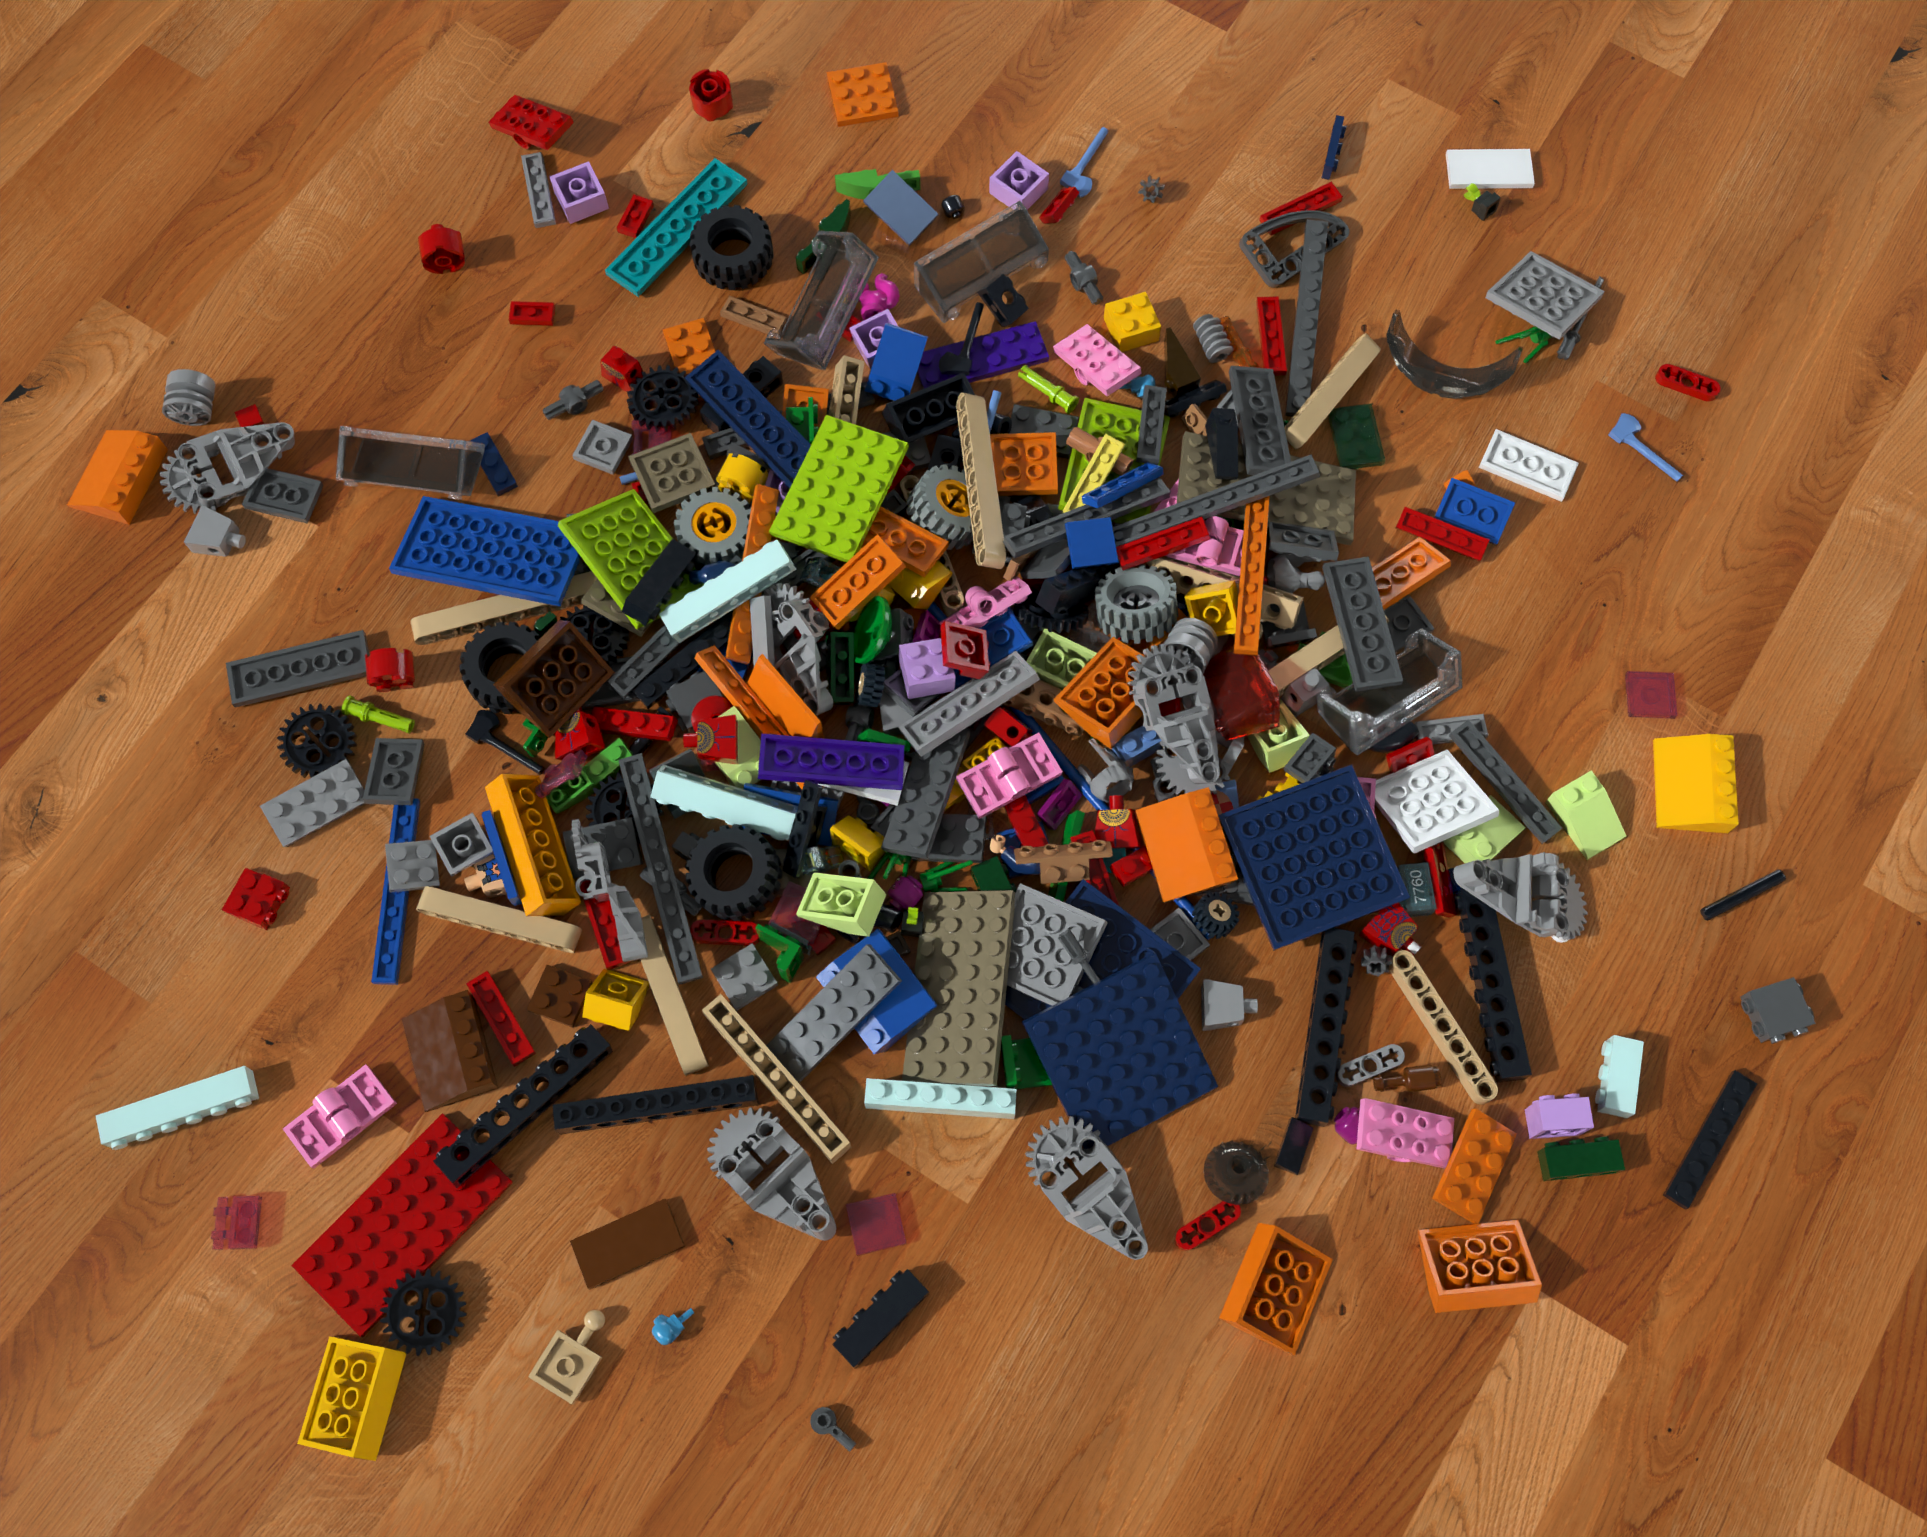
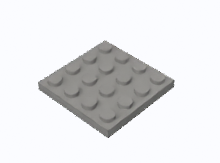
M1530 251L1488 290L1485 298L1560 340L1603 297L1605 291Z
M1020 883L1015 893L1007 986L1053 1006L1072 996L1076 985L1079 984L1084 974V969L1080 963L1075 965L1071 963L1072 958L1059 941V935L1070 929L1084 951L1089 952L1086 958L1089 963L1108 922Z

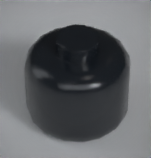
M951 195L941 203L942 209L948 218H959L965 209L959 195Z

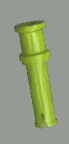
M1027 365L1021 368L1024 372L1019 371L1018 377L1047 395L1051 403H1057L1063 407L1067 414H1070L1076 408L1079 402L1078 396H1072L1065 391L1063 386H1055Z
M351 695L346 697L342 705L343 715L348 716L350 714L359 717L364 722L371 720L409 734L415 725L414 719L379 709L369 701L364 703L355 700L354 696Z

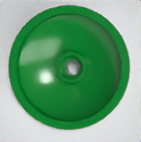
M873 597L864 606L858 617L853 631L854 661L856 663L865 664L872 661L884 649L891 638V609L888 601L883 597Z

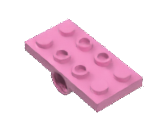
M1088 324L1053 346L1054 353L1074 368L1078 380L1083 385L1091 383L1106 396H1109L1142 374L1140 366Z
M1213 516L1204 520L1210 540L1165 555L1166 557L1240 576L1244 530L1229 527V523L1225 519Z
M1018 576L1012 581H1006L990 592H987L980 586L971 587L965 595L967 606L939 622V625L941 626L944 621L980 628L986 625L991 617L1004 614L1009 606L1025 601L1028 598L1027 595L1031 594L1032 591L1028 584Z
M1037 733L1010 748L1003 747L995 751L986 761L956 776V780L978 818L981 819L1061 776L1063 771L1040 733Z
M365 1064L336 1088H328L317 1095L312 1102L313 1106L289 1123L283 1130L309 1166L314 1169L397 1103L370 1067Z
M1360 1099L1356 1150L1384 1155L1392 1161L1416 1162L1446 1168L1452 1154L1454 1118L1372 1099Z

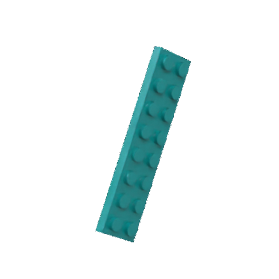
M714 158L605 269L606 275L639 297L690 245L691 231L694 230L693 226L698 220L701 221L700 217L705 213H711V209L716 207L720 209L723 205H728L748 185L747 179Z

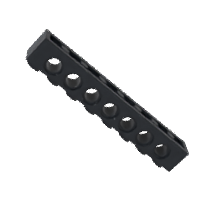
M1461 888L1454 897L1456 910H1459L1461 917L1459 928L1461 933H1464L1466 940L1464 952L1470 959L1469 975L1471 980L1475 982L1474 998L1481 1010L1479 1022L1481 1027L1485 1029L1484 1045L1486 1051L1490 1052V1073L1492 1076H1495L1496 1083L1525 1080L1532 1073L1496 910ZM1470 909L1478 910L1480 917H1475ZM1476 932L1483 933L1485 940L1478 939ZM1481 955H1486L1490 959V964L1484 963L1481 960ZM1486 978H1490L1495 982V988L1487 985ZM1491 1002L1499 1004L1500 1012L1495 1011L1491 1007ZM1496 1026L1503 1027L1506 1035H1500L1496 1030ZM1501 1050H1507L1511 1055V1060H1506L1502 1056Z
M1332 928L1321 933L1295 1118L1305 1124L1325 1127L1328 1121L1333 1120L1334 1106H1331L1332 1096H1336L1338 1082H1334L1335 1072L1338 1073L1341 1066V1058L1337 1056L1338 1049H1342L1344 1043V1034H1341L1342 1024H1346L1348 1011L1344 1010L1345 1001H1349L1351 987L1347 986L1348 977L1352 978L1354 971L1351 955H1355L1357 949V940H1354L1355 932ZM1332 952H1339L1343 960L1334 959ZM1328 975H1336L1339 978V983H1332ZM1325 998L1334 999L1336 1007H1329L1325 1002ZM1322 1021L1330 1022L1333 1026V1031H1326L1322 1027ZM1318 1045L1327 1046L1330 1051L1329 1055L1321 1054L1318 1050ZM1315 1069H1322L1326 1073V1079H1319L1315 1075ZM1311 1094H1320L1323 1098V1103H1315L1311 1098Z
M591 1024L587 1028L579 1029L571 1042L561 1045L549 1061L545 1060L536 1067V1072L533 1075L519 1081L516 1089L511 1094L502 1096L497 1101V1106L490 1112L486 1111L481 1114L473 1127L459 1133L456 1141L450 1147L445 1146L436 1154L437 1158L433 1162L452 1184L458 1188L613 1052L611 1045ZM581 1048L588 1050L583 1057L575 1056L576 1051ZM559 1066H568V1070L565 1073H556V1069ZM548 1082L549 1086L546 1090H536L539 1083ZM521 1099H529V1104L525 1108L517 1107ZM500 1117H510L507 1124L503 1126L497 1125ZM481 1134H490L486 1142L478 1143V1137ZM468 1150L470 1152L468 1158L463 1161L458 1160L459 1153Z
M753 1075L554 1104V1130L562 1135L758 1106L756 1080Z

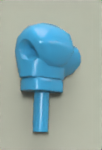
M1149 374L1143 377H1136L1131 380V383H1127L1119 389H1131L1132 394L1143 398L1144 386H1155V379Z
M690 1308L679 1318L674 1314L670 1317L663 1314L657 1316L653 1321L655 1324L652 1328L653 1336L661 1345L671 1344L681 1334V1331L685 1329L682 1323L692 1316L694 1311Z

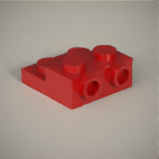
M944 621L941 624L943 666L958 669L961 676L980 680L990 669V661L988 660L989 642L986 630Z
M245 867L221 910L224 913L267 930L269 925H272L276 920L279 907L287 900L290 887L283 881Z

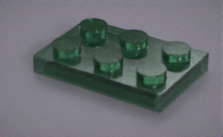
M1372 404L1333 408L1328 415L1340 467L1358 469L1384 465L1386 460Z

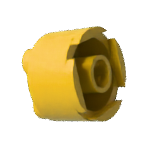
M730 453L716 478L719 484L718 488L721 492H723L724 488L730 489L733 494L737 492L741 495L742 501L745 499L750 504L753 501L755 486L757 484L764 485L769 474L767 471L763 473L760 470L761 465L756 461L738 454L737 458L732 457L733 453Z

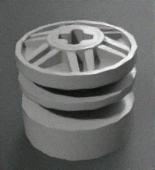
M188 369L171 371L167 375L162 413L171 421L183 425L200 426L207 424L211 421L215 382L206 374Z
M1184 618L1175 623L1164 644L1166 650L1170 645L1174 647V652L1177 649L1182 650L1180 658L1185 655L1188 656L1186 665L1193 663L1201 669L1203 674L1213 653L1217 649L1218 638L1212 627L1204 621L1196 618Z

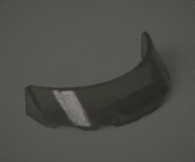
M1397 309L1393 313L1386 334L1391 354L1401 373L1403 372L1415 386L1430 394L1435 393L1444 398L1460 399L1481 395L1499 386L1514 374L1523 347L1519 346L1505 358L1483 367L1456 368L1447 366L1429 358L1418 349L1408 336L1402 322L1400 310Z

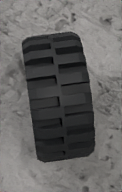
M723 205L720 209L716 207L710 210L711 213L702 215L700 217L701 221L698 220L693 226L694 230L690 234L693 262L700 277L706 279V282L712 286L716 284L717 288L724 289L727 287L729 290H736L738 287H741V289L748 288L747 285H754L759 282L758 278H764L767 270L771 268L774 252L771 232L766 221L762 220V216L756 212L753 214V210L747 207L742 209L740 205H734V207ZM728 240H742L750 244L744 252L733 256L721 255L714 251L719 244Z
M498 622L495 627L488 625L484 627L485 631L482 633L477 631L473 635L474 640L472 642L468 641L464 646L466 652L461 653L460 660L462 664L459 666L460 673L463 676L462 680L474 700H477L483 708H489L494 713H499L500 710L504 714H512L513 710L520 713L493 685L495 682L488 680V670L492 663L503 655L512 653L524 655L541 637L536 631H531L530 627L524 624L519 627L517 622H509V625H505L504 622Z
M733 824L732 828L728 825H723L719 827L720 830L717 832L714 829L707 832L709 836L705 839L701 837L697 841L699 844L697 848L691 849L689 855L692 858L691 861H686L685 868L689 873L685 874V879L689 884L688 889L691 895L713 916L717 915L723 920L731 918L733 921H741L742 916L750 919L755 917L754 912L757 910L760 913L766 909L764 905L768 901L772 903L776 898L773 893L774 891H779L781 886L778 879L782 878V869L779 867L781 861L772 845L754 829L748 826L743 828L738 824ZM735 855H749L753 860V868L747 882L733 891L725 892L718 890L715 880L721 864Z

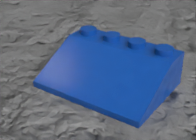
M880 929L875 930L869 937L867 936L836 958L816 976L821 985L825 987L867 944H871L902 980L854 1028L873 1054L886 1052L938 1006Z

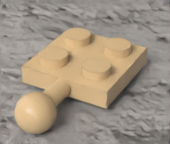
M599 1310L589 1311L584 1318L585 1327L576 1341L557 1330L528 1377L574 1405L602 1359L601 1356L585 1347L593 1332L600 1330L604 1326V1314Z

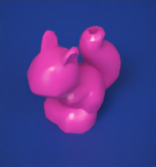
M857 269L853 274V279L847 283L844 297L852 302H861L863 321L886 309L890 310L897 305L900 293L895 283L886 280L888 277L885 274H878L875 278L877 290L872 291L869 288V284L862 278L861 272Z

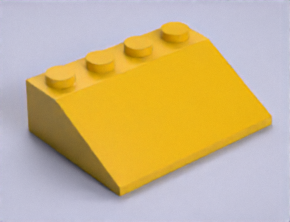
M1701 734L1655 738L1653 740L1657 828L1727 834L1738 825L1733 735Z
M329 1336L297 1444L353 1458L376 1461L406 1358V1352Z

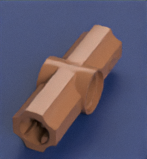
M1074 427L1067 438L1066 444L1084 454L1087 461L1090 462L1103 437L1095 438L1082 429ZM1121 453L1111 471L1120 476L1127 473L1133 464V459Z

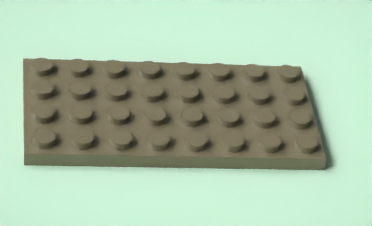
M1185 431L1182 439L1177 503L1253 476L1247 475L1242 444L1238 443L1237 480L1215 479L1207 436ZM1290 455L1291 462L1300 459V457ZM1315 461L1320 473L1319 478L1270 495L1268 522L1331 530L1335 532L1337 543L1351 545L1353 542L1356 470ZM1246 504L1217 516L1244 521Z
M1013 890L924 892L922 906L924 922L922 934L919 935L914 975L938 1006L907 1033L902 1081L997 1086L1015 910V892Z

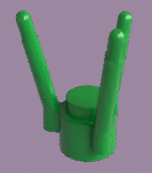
M1534 326L1528 330L1496 340L1495 343L1500 344L1519 337L1523 339L1530 336L1531 341L1539 343V345L1523 360L1524 363H1527L1543 347L1549 344L1548 339L1552 338V336Z
M886 852L867 879H874L888 858L890 862L885 870L883 879L888 878L894 864L901 865L902 862H904L902 876L907 877L911 856Z
M969 860L947 869L944 868L956 862H944L932 869L925 870L924 873L920 874L924 892L968 891L966 887L938 888V886L942 885L941 876L973 864V861Z

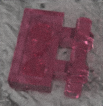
M233 1196L232 1207H228V1197H218L217 1207L214 1208L213 1216H216L214 1231H211V1239L213 1240L212 1250H223L224 1240L229 1239L228 1249L231 1250L257 1249L262 1197ZM231 1216L230 1230H225L226 1217Z

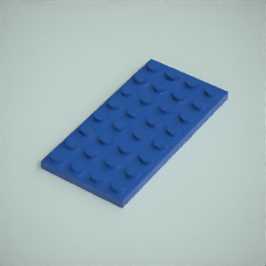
M423 496L389 570L392 574L561 607L581 556L559 529V521Z

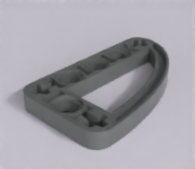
M1306 210L1292 212L1270 219L1249 230L1240 239L1239 246L1266 285L1271 288H1277L1300 272L1303 246L1278 262L1260 238L1261 235L1279 227L1306 222L1307 219L1328 222L1329 227L1327 228L1326 238L1328 247L1325 249V254H1327L1349 236L1350 232L1346 223L1339 217L1323 211ZM1336 231L1342 232L1341 235L1336 236L1334 239L1331 237ZM1250 240H1252V241L1254 242L1253 244H1250V245H1247V243H1246L1247 241H1250ZM1259 248V250L1255 254H1253V251H1256V249ZM1258 255H1263L1267 258L1266 265L1258 262ZM1287 261L1295 264V271H1291L1286 267ZM1280 271L1283 273L1278 279L1273 280L1271 278L1272 275H1276Z

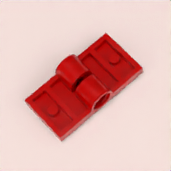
M514 95L495 113L488 123L492 129L512 136L516 143L524 149L535 145L548 151L574 121L567 114Z

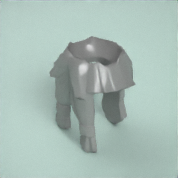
M1291 553L1278 554L1267 563L1268 584L1270 587L1289 593L1295 592L1298 588H1310L1317 591L1323 587L1325 576L1320 571L1303 573L1297 567L1304 562H1320L1321 560L1310 556L1299 557Z
M1096 739L1089 740L1088 742L1109 766L1096 777L1085 765L1080 764L1077 767L1078 772L1090 785L1091 793L1099 800L1107 803L1109 802V796H1124L1128 791L1132 790L1134 781L1133 769L1127 768L1126 763L1122 759H1118L1110 748H1103ZM1118 782L1113 788L1107 789L1111 783Z

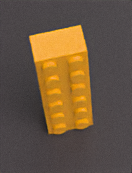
M501 774L489 783L485 790L526 916H564L579 905L581 900L576 891V885L539 775Z

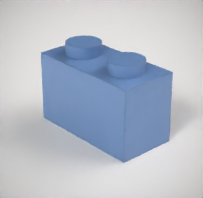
M1141 726L1123 736L1111 750L1118 759H1122L1126 763L1127 768H1130L1156 753L1157 750L1163 749V747L1160 745L1162 740L1155 730L1146 731V728Z

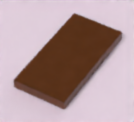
M662 1199L570 1241L589 1290L685 1247L666 1199Z

